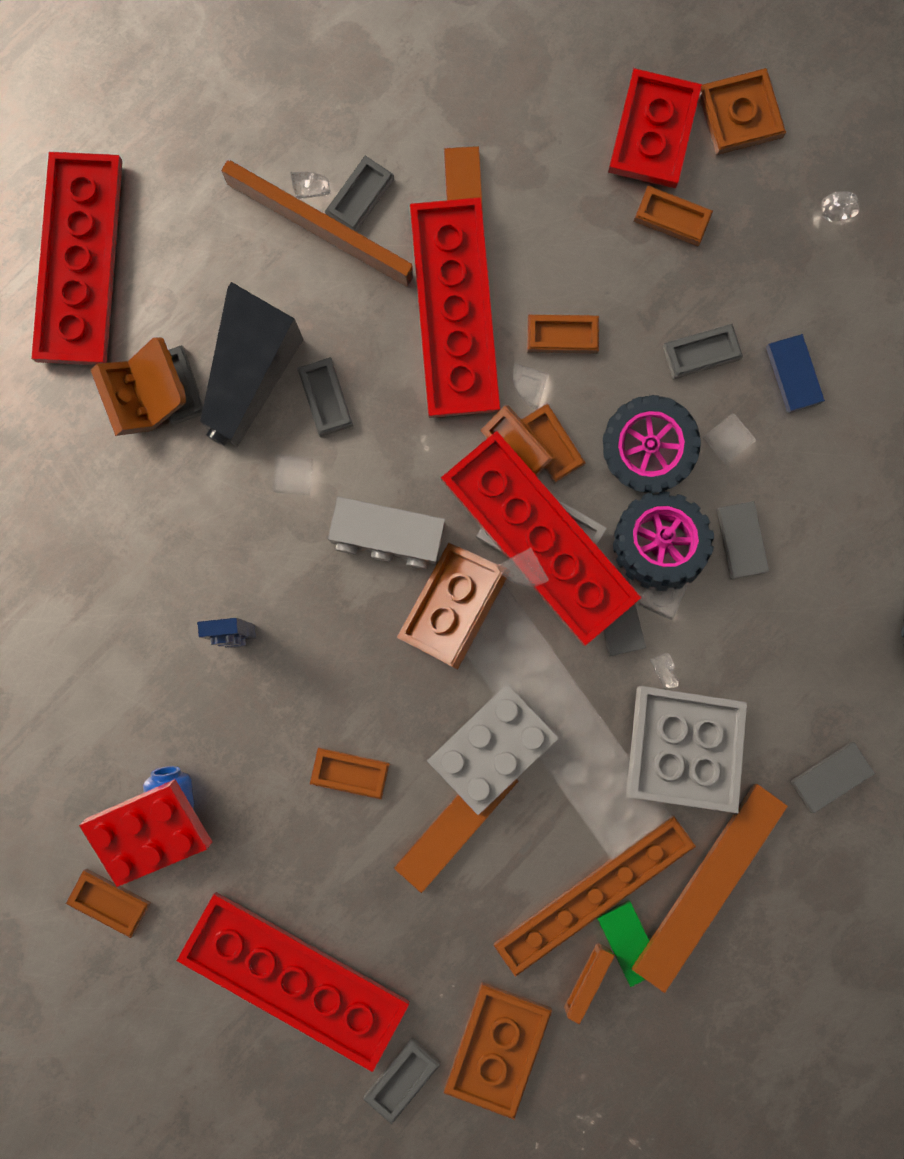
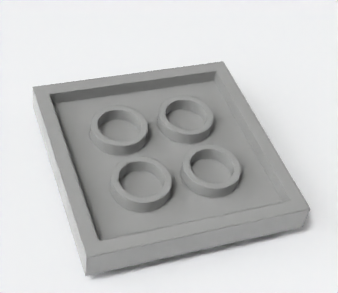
M646 686L637 687L626 798L732 814L738 813L747 702Z

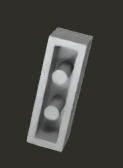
M337 496L328 540L331 544H336L335 550L356 555L357 550L360 549L372 552L371 558L392 562L393 557L407 559V566L427 570L428 564H437L445 519Z

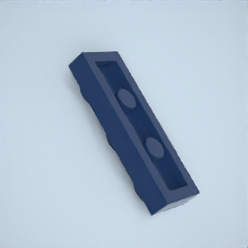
M239 618L197 622L199 638L210 640L211 645L225 646V648L247 646V639H256L255 624Z

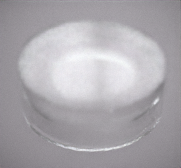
M845 191L828 195L821 202L822 217L829 221H842L854 217L859 212L858 196Z

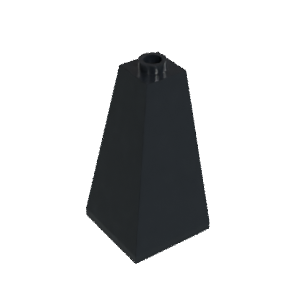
M233 282L230 283L226 292L200 422L209 430L206 436L222 446L230 442L238 447L304 339L295 318Z

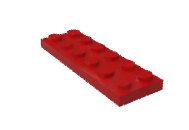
M69 152L48 153L31 359L36 363L76 365L107 363L123 164L119 155Z
M481 197L411 203L410 212L429 418L499 412L500 401Z
M495 431L441 477V481L583 646L591 642L642 598L498 431Z
M215 892L176 960L371 1072L374 1071L410 1002L218 892Z

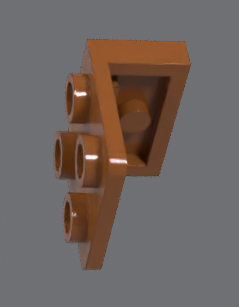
M162 337L152 338L128 361L98 363L90 370L115 436L153 431L186 403L184 387L176 372L171 353Z

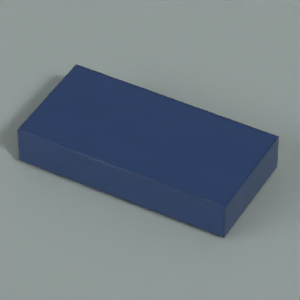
M803 334L776 341L766 346L787 413L812 407L825 401Z

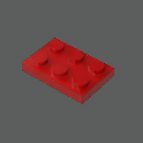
M633 68L608 173L676 189L702 84Z
M176 779L92 815L79 825L116 887L203 852L212 844L211 838Z

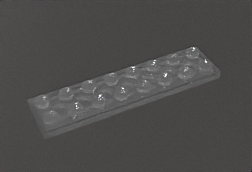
M504 584L466 656L494 695L508 683L559 737L539 759L605 852L613 860L672 816L662 803L626 798L629 756Z

